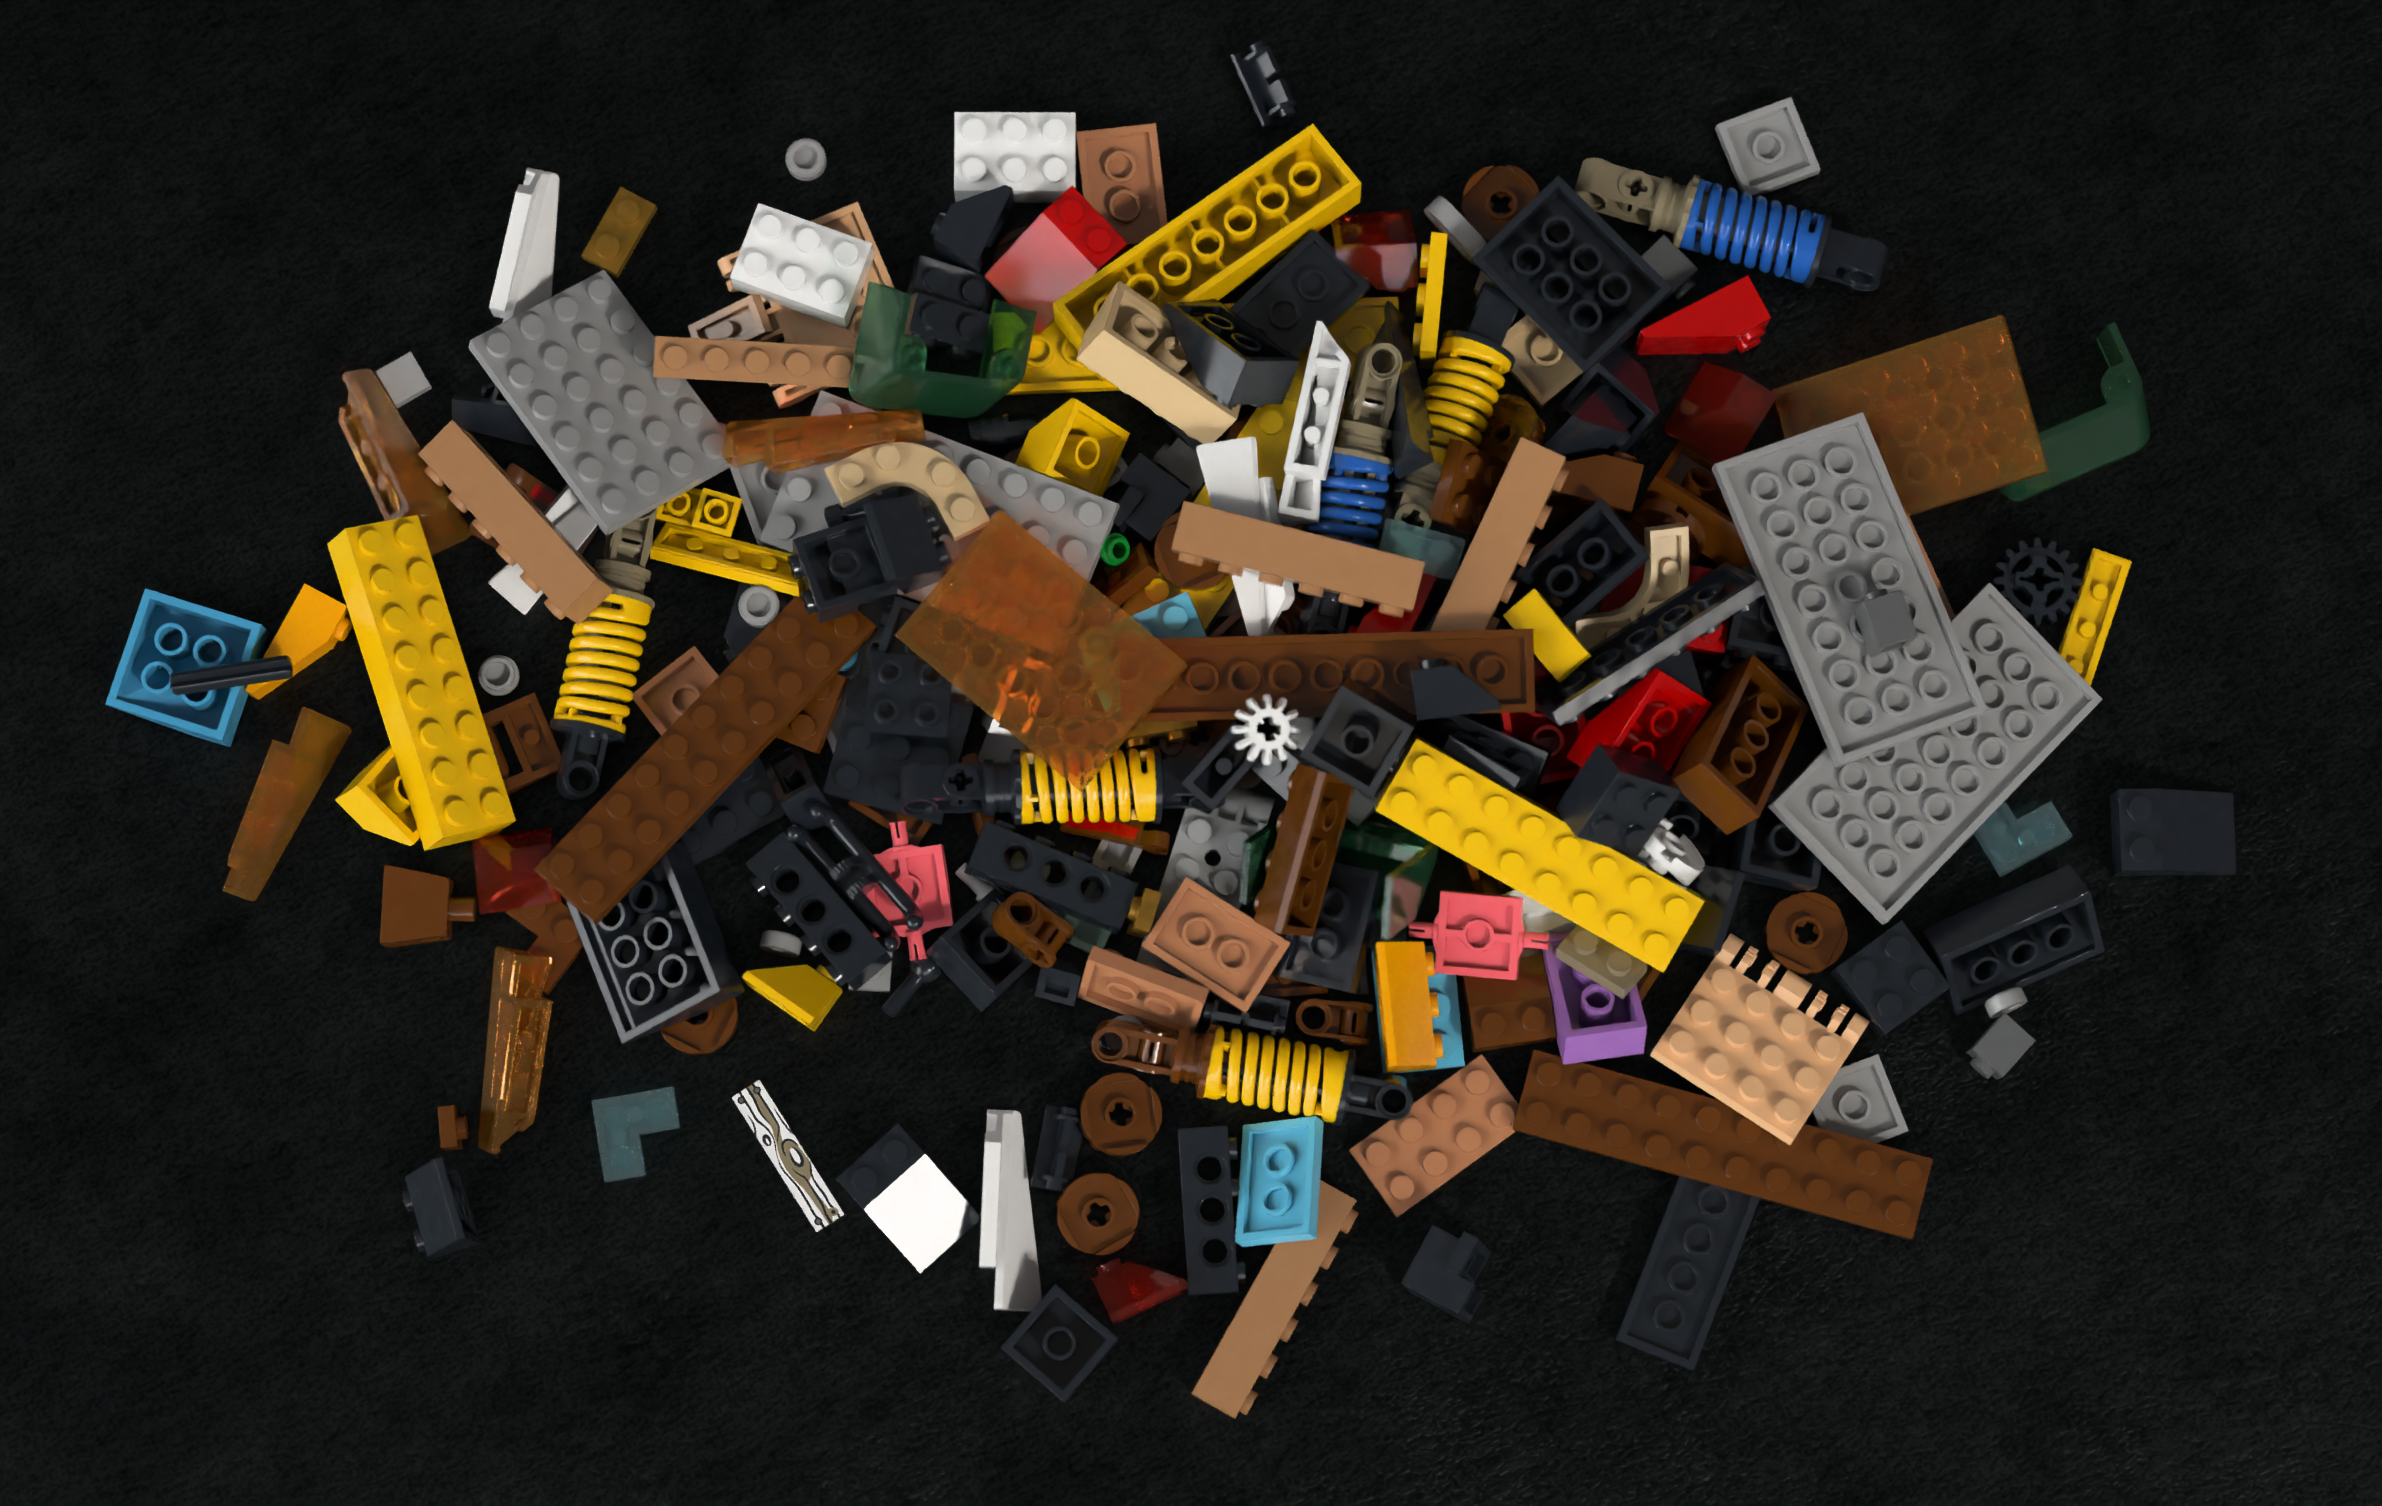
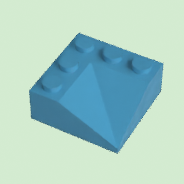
M145 588L105 704L186 734L231 747L248 697V693L245 691L247 685L175 695L171 689L170 675L178 671L261 659L269 631L262 624Z

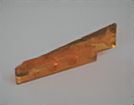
M362 369L344 373L342 381L345 382L349 391L348 404L340 407L338 422L385 521L418 515L431 556L468 539L472 535L469 532L468 524L458 508L447 497L449 494L445 487L438 486L424 472L428 464L418 455L421 451L419 445L371 369Z
M919 409L729 422L726 426L723 457L733 467L765 461L766 467L775 474L842 460L863 449L878 444L926 441L922 413Z
M302 707L290 744L272 740L229 854L227 865L231 869L223 887V892L249 901H255L258 898L351 734L349 726L316 711Z
M496 947L494 954L478 1139L479 1148L490 1154H498L501 1151V1144L516 1131H524L534 1122L553 1001L547 998H541L552 957L505 947Z

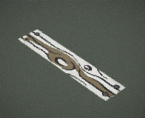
M760 1080L732 1097L733 1101L815 1231L818 1232L843 1216V1211Z

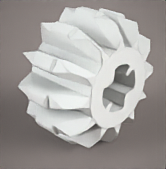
M1264 694L1261 699V709L1258 703L1253 698L1246 700V705L1251 715L1243 710L1235 712L1236 718L1245 722L1244 726H1232L1231 733H1244L1245 739L1235 744L1237 750L1243 749L1248 745L1252 746L1247 753V760L1254 761L1259 752L1262 751L1263 765H1270L1272 762V750L1280 761H1284L1287 759V753L1282 745L1293 750L1298 748L1299 743L1290 738L1289 733H1301L1303 728L1300 725H1289L1288 721L1296 718L1299 713L1296 709L1286 714L1282 713L1287 703L1286 699L1280 698L1274 708H1272L1271 695ZM1263 718H1268L1269 725L1276 726V734L1269 735L1271 741H1265V735L1257 733V725L1264 724Z

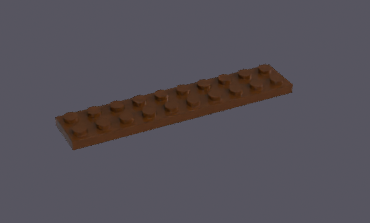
M801 595L800 597L795 596L534 868L536 874L596 926L877 632L876 625L859 611L819 624L816 613L807 614Z
M1534 629L1120 639L1122 722L1237 719L1234 715L1237 710H1243L1251 715L1246 705V700L1253 698L1261 709V699L1264 694L1271 695L1272 708H1274L1280 698L1287 700L1286 706L1282 711L1283 714L1296 709L1299 713L1296 718L1323 717L1346 676L1410 714L1416 715L1411 671L1420 669L1419 661L1439 658L1444 659V666H1455L1501 701L1502 709L1478 713L1535 712Z
M1533 1050L1512 1127L1513 1131L1909 1240L1913 1239L1933 1161L1931 1158L1807 1124L1802 1126L1791 1145H1789L1720 1100L1582 1062L1563 1065L1560 1056L1538 1050Z

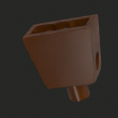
M384 865L380 943L383 946L399 947L449 940L452 937V921L475 922L477 912L476 897H454V882L450 878Z

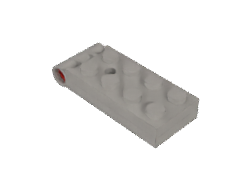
M1234 786L1225 796L1226 803L1219 808L1213 810L1185 809L1159 892L1162 894L1150 932L1186 877L1240 911L1275 798ZM1210 852H1215L1219 854L1221 860L1219 864L1211 866L1206 863L1205 856ZM1150 932L1144 936L1142 944L1144 943ZM1141 945L1136 962L1153 964L1160 968L1162 972L1178 978H1189L1142 948Z

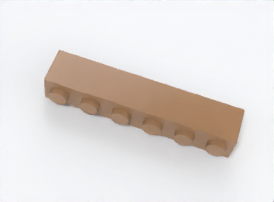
M654 336L652 376L899 390L901 350Z
M451 420L418 453L428 464L424 472L438 486L447 485L452 491L447 496L450 501L464 514L469 510L476 517L472 525L486 539L489 540L492 536L500 544L495 549L498 554L512 567L517 563L524 570L520 578L535 593H538L540 590L543 591L548 597L544 604L557 618L562 620L567 616L579 625L614 591L470 432L454 420Z
M1523 437L1520 438L1430 631L1496 630L1500 619L1494 617L1500 601L1508 604L1518 582L1511 578L1517 565L1525 567L1532 554L1535 544L1530 543L1529 539L1535 527L1543 530L1552 507L1546 505L1552 490L1560 493L1570 470L1564 468L1566 457Z
M1183 501L1171 548L1172 552L1179 554L1178 561L1202 567L1203 560L1219 564L1218 571L1229 575L1242 577L1243 570L1259 574L1258 581L1277 587H1282L1283 581L1300 584L1299 592L1316 597H1322L1323 591L1332 592L1340 595L1338 602L1362 608L1363 602L1367 601L1380 605L1378 612L1400 618L1403 617L1404 611L1410 613L1413 611L1425 565L1423 561Z
M1320 1180L1316 1239L1276 1243L1191 1395L1234 1419L1238 1412L1247 1415L1258 1393L1251 1390L1259 1375L1267 1379L1278 1359L1277 1356L1272 1354V1351L1279 1339L1286 1343L1299 1322L1292 1315L1299 1303L1307 1306L1319 1285L1312 1280L1319 1267L1328 1270L1339 1248L1332 1245L1339 1231L1348 1234L1359 1212L1352 1209L1357 1200Z

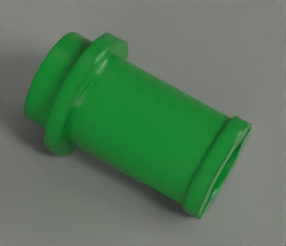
M1118 533L1108 534L1102 546L1099 559H1102L1108 565L1117 566L1122 564L1130 554V546L1127 539Z

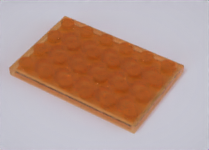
M2003 315L1771 390L1785 439L1863 412L1907 517L2049 472L2007 322Z
M1001 509L895 634L898 639L1080 792L1086 788L1188 666L1181 658Z

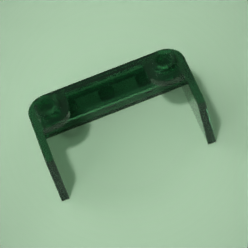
M868 282L849 380V392L856 402L875 408L976 419L1022 381L1026 371L1037 311L994 299L979 376L971 377L925 371L927 360L925 343L919 337L904 334L912 294L877 282Z
M2115 322L2107 325L2096 339L2109 365V369L2105 372L2100 382L2101 393L2106 401L2104 406L2035 435L2028 420L2019 413L2006 412L1991 418L1975 382L1968 384L1958 397L1998 487L2007 498L2015 501L2028 499L2133 454L2147 443L2150 437V425L2142 380Z
M1278 817L1243 841L1240 903L1248 904L1256 898L1258 892L1264 886L1267 875L1265 863L1269 852L1274 849L1278 835L1276 823ZM1346 817L1334 862L1385 874L1379 902L1376 904L1375 915L1382 920L1381 938L1389 940L1416 919L1437 860L1438 846L1410 830L1368 820L1356 826Z

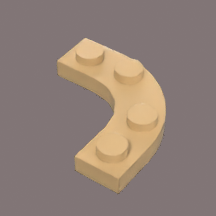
M908 442L881 443L863 449L824 468V473L843 508L882 489L893 486L909 487L924 494L934 505L953 542L990 525V518L966 475L949 458L926 446Z
M1684 523L1644 527L1645 549L1650 558L1645 562L1643 583L1635 597L1618 609L1583 615L1570 626L1571 631L1587 651L1688 586L1689 526Z

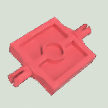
M906 821L889 823L893 847L880 854H874V856L919 907L924 917V924L918 930H910L906 925L904 914L878 884L867 894V897L891 923L898 935L907 937L909 960H917V953L918 960L926 959L923 934L934 928L955 924L943 844L926 847L909 845ZM871 926L873 936L880 937L879 934Z
M1454 890L1440 891L1439 913L1434 923L1410 920V930L1408 931L1409 938L1433 939L1436 951L1435 973L1506 980L1518 979L1519 960L1524 947L1548 950L1549 942L1546 941L1550 939V933L1525 931L1523 922L1524 897Z

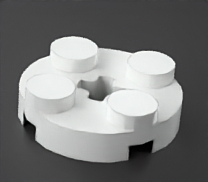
M1663 818L1644 846L1650 854L1646 860L1657 873L1665 875L1669 871L1680 883L1688 886L1704 870L1702 868L1705 866V862L1697 848L1684 834L1678 838L1669 831L1673 824L1666 818Z

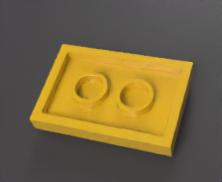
M1431 232L1430 244H1422L1419 277L1427 278V283H1418L1416 316L1423 317V323L1414 324L1412 345L1413 355L1420 356L1419 368L1433 369V365L1436 362L1448 233Z

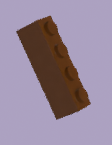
M1680 440L1654 477L1640 502L1645 499L1658 498L1677 504L1678 507L1675 511L1681 513L1686 518L1691 513L1702 525L1706 534V544L1701 552L1702 554L1712 559L1717 566L1727 561L1739 569L1743 565L1752 567L1712 471V467L1717 462Z
M1298 762L1296 769L1289 777L1287 784L1289 796L1286 807L1279 814L1276 823V830L1278 832L1274 849L1269 852L1265 863L1266 879L1263 888L1258 892L1254 902V910L1256 912L1254 922L1280 934L1314 936L1355 789L1353 786L1316 765Z

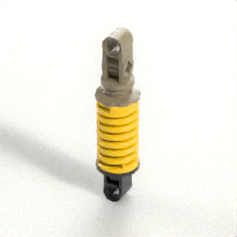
M1486 281L1482 284L1475 299L1466 330H1448L1444 332L1442 345L1438 353L1439 360L1434 363L1433 374L1429 376L1427 388L1423 390L1434 437L1429 439L1434 462L1400 478L1399 483L1394 484L1391 494L1397 499V502L1376 550L1419 560L1420 550L1433 520L1429 518L1449 440L1464 441L1472 446L1481 444L1482 435L1480 432H1484L1487 429L1488 422L1486 418L1491 417L1493 413L1491 405L1497 403L1499 398L1496 390L1501 389L1505 383V379L1501 374L1509 372L1515 364V357L1502 347V344L1519 308L1497 286ZM1407 517L1413 519L1412 526L1414 529L1412 532L1405 530L1406 523L1404 520Z
M658 507L606 536L604 559L596 560L594 569L614 591L579 625L575 623L572 633L575 638H572L569 644V649L572 653H569L566 658V665L569 668L564 670L562 677L566 683L560 686L559 694L561 697L557 700L554 718L550 720L549 725L551 729L565 735L556 776V787L558 792L569 800H579L594 793L600 782L607 744L626 743V725L622 723V719L629 715L630 709L628 706L619 703L620 701L630 702L633 699V692L623 688V686L633 687L636 684V676L627 672H636L639 669V661L631 657L641 656L643 647L634 642H642L646 638V632L636 627V625L646 626L649 623L651 610L655 607L653 599L645 596L643 590L645 589V583L649 582L651 577V571L645 569V565L652 547L653 528ZM573 769L581 771L586 777L587 784L583 791L573 789L569 783V774Z

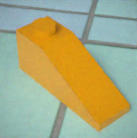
M304 584L263 658L289 656L293 665V676L332 650L338 640L343 642L353 626L347 606ZM288 679L249 684L245 691L253 698L260 700Z

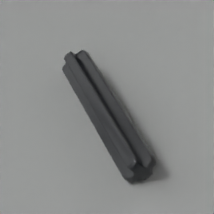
M283 655L178 671L170 675L171 689L175 695H184L289 679L293 676V665L291 658Z

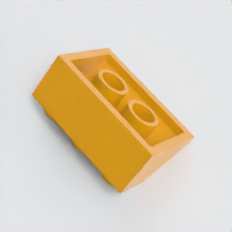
M1376 942L1373 952L1386 1073L1434 1069L1437 1066L1436 1058H1443V1044L1441 1033L1434 1034L1432 1017H1439L1437 992L1429 993L1428 977L1435 976L1433 952H1425L1424 942Z

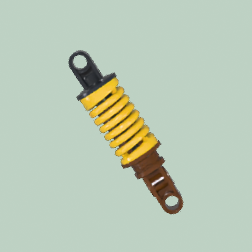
M1107 1019L1098 1025L1092 1039V1051L1100 1061L1131 1067L1146 1073L1170 1075V1082L1179 1084L1181 1080L1191 1082L1196 1085V1095L1200 1099L1205 1097L1218 1100L1226 1095L1228 1102L1235 1103L1240 1099L1242 1093L1241 1099L1245 1106L1253 1105L1257 1098V1105L1260 1109H1267L1273 1099L1272 1106L1275 1112L1284 1111L1288 1103V1111L1291 1115L1296 1116L1300 1114L1303 1107L1305 1117L1320 1115L1325 1122L1334 1123V1126L1339 1127L1347 1111L1389 1120H1399L1409 1114L1413 1104V1088L1407 1079L1398 1075L1356 1068V1050L1353 1049L1338 1052L1332 1047H1325L1321 1058V1047L1317 1044H1311L1306 1052L1305 1044L1302 1041H1295L1290 1050V1041L1287 1038H1280L1275 1046L1274 1037L1264 1035L1259 1045V1035L1252 1031L1246 1035L1245 1041L1242 1042V1031L1240 1029L1234 1028L1231 1032H1226L1222 1025H1218V1022L1211 1023L1206 1034H1200L1195 1031L1191 1032L1190 1027L1181 1026L1179 1032L1157 1025L1136 1024L1118 1019ZM1107 1032L1116 1033L1121 1037L1123 1045L1115 1050L1107 1049L1103 1046L1100 1037ZM1151 1042H1154L1153 1055L1150 1056ZM1391 1089H1397L1404 1093L1406 1100L1399 1106H1391L1384 1101V1093Z

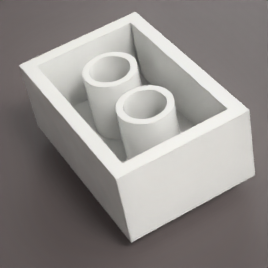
M955 112V201L958 202L1007 185L1013 188L1014 203H1053L1071 186L1076 189V113Z
M758 203L730 279L733 288L750 295L758 294L764 300L847 329L875 253L873 244Z

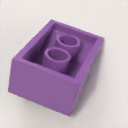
M1570 932L1550 934V939L1546 941L1549 942L1548 950L1542 949L1551 995L1556 1038L1563 1065L1643 1054L1647 1024L1637 985L1631 989L1624 999L1620 998L1556 958V948Z

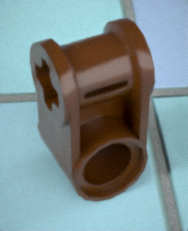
M1027 892L1013 893L992 914L994 930L1022 951L1030 961L1043 968L1053 967L1057 960L1056 954L1063 943L1069 942L1074 936V930L1066 920L1055 915ZM1010 909L1017 911L1021 917V922L1012 917Z
M1308 999L1302 1002L1294 1012L1293 1026L1298 1034L1308 1039L1332 1041L1336 1044L1368 1047L1370 1041L1366 1038L1368 1014L1373 1012V1005L1354 1001ZM1314 1008L1321 1012L1323 1024L1320 1028L1309 1029L1303 1024L1301 1016L1305 1009ZM1353 1015H1354V1016H1355V1019H1354V1028H1353V1032H1352V1031H1351V1028H1352V1019H1353Z

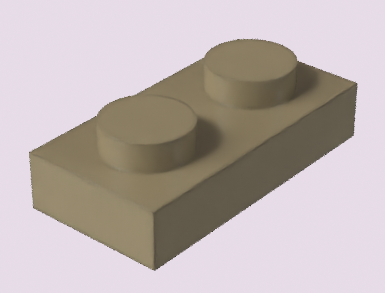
M1578 924L1556 948V958L1622 999L1625 998L1647 972V963Z

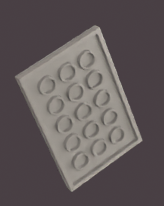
M605 270L594 274L470 340L469 349L606 536L740 461L742 454L686 379L652 376L654 336Z

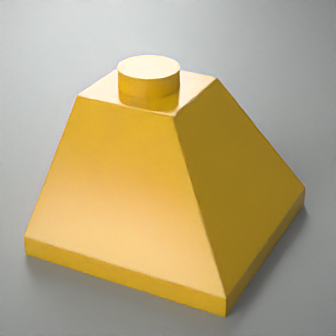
M1071 398L1029 430L1015 464L1103 498L1130 433L1081 401Z
M390 745L352 780L335 801L363 829L412 846L420 838Z
M807 964L747 970L742 976L749 987L814 1032L843 992L822 965H819L816 970Z

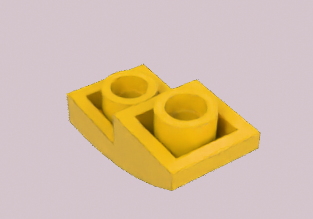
M693 487L659 506L655 520L731 538L743 500L707 488L701 490Z
M1536 589L1530 591L1503 615L1513 629H1534V654L1558 682L1563 681L1591 657L1571 629L1561 621Z

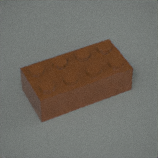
M1754 654L1720 674L1708 699L1712 704L1690 737L1671 776L1681 789V793L1726 835L1760 817L1810 708Z

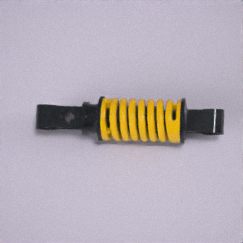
M1159 746L1140 750V754L1137 749L1130 748L1126 755L1120 749H1112L1109 755L1104 749H1097L1093 755L1088 749L1080 750L1078 755L1073 750H1065L1062 756L1059 751L1050 750L1046 757L1045 753L1041 750H1036L1033 753L1013 749L1009 762L995 763L993 759H984L983 763L977 764L911 763L900 769L901 810L906 814L916 816L931 813L963 814L984 812L985 817H994L996 812L1010 813L1014 826H1020L1021 824L1041 822V820L1043 823L1049 824L1053 821L1054 811H1056L1059 823H1066L1069 820V811H1072V820L1075 823L1084 821L1085 811H1088V820L1096 823L1100 820V810H1103L1106 822H1113L1116 819V810H1119V819L1122 822L1138 820L1140 822L1153 821L1154 824H1160L1163 809H1211L1181 784L1200 758L1162 760ZM957 786H963L964 791H957ZM1226 797L1214 809L1223 806L1226 803Z

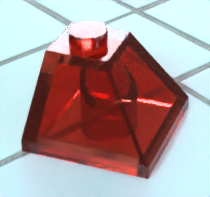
M1410 210L1343 214L1330 223L1336 256L1377 290L1385 289L1389 292H1403L1408 288L1418 287L1417 242Z
M1704 362L1662 430L1719 463L1743 454L1778 395L1744 374Z
M553 826L485 836L472 840L480 914L562 902L561 895L536 874L534 870L556 846Z
M1119 1258L1096 1268L1099 1276L1092 1278L1113 1325L1188 1291V1285L1183 1278L1131 1261L1121 1264Z

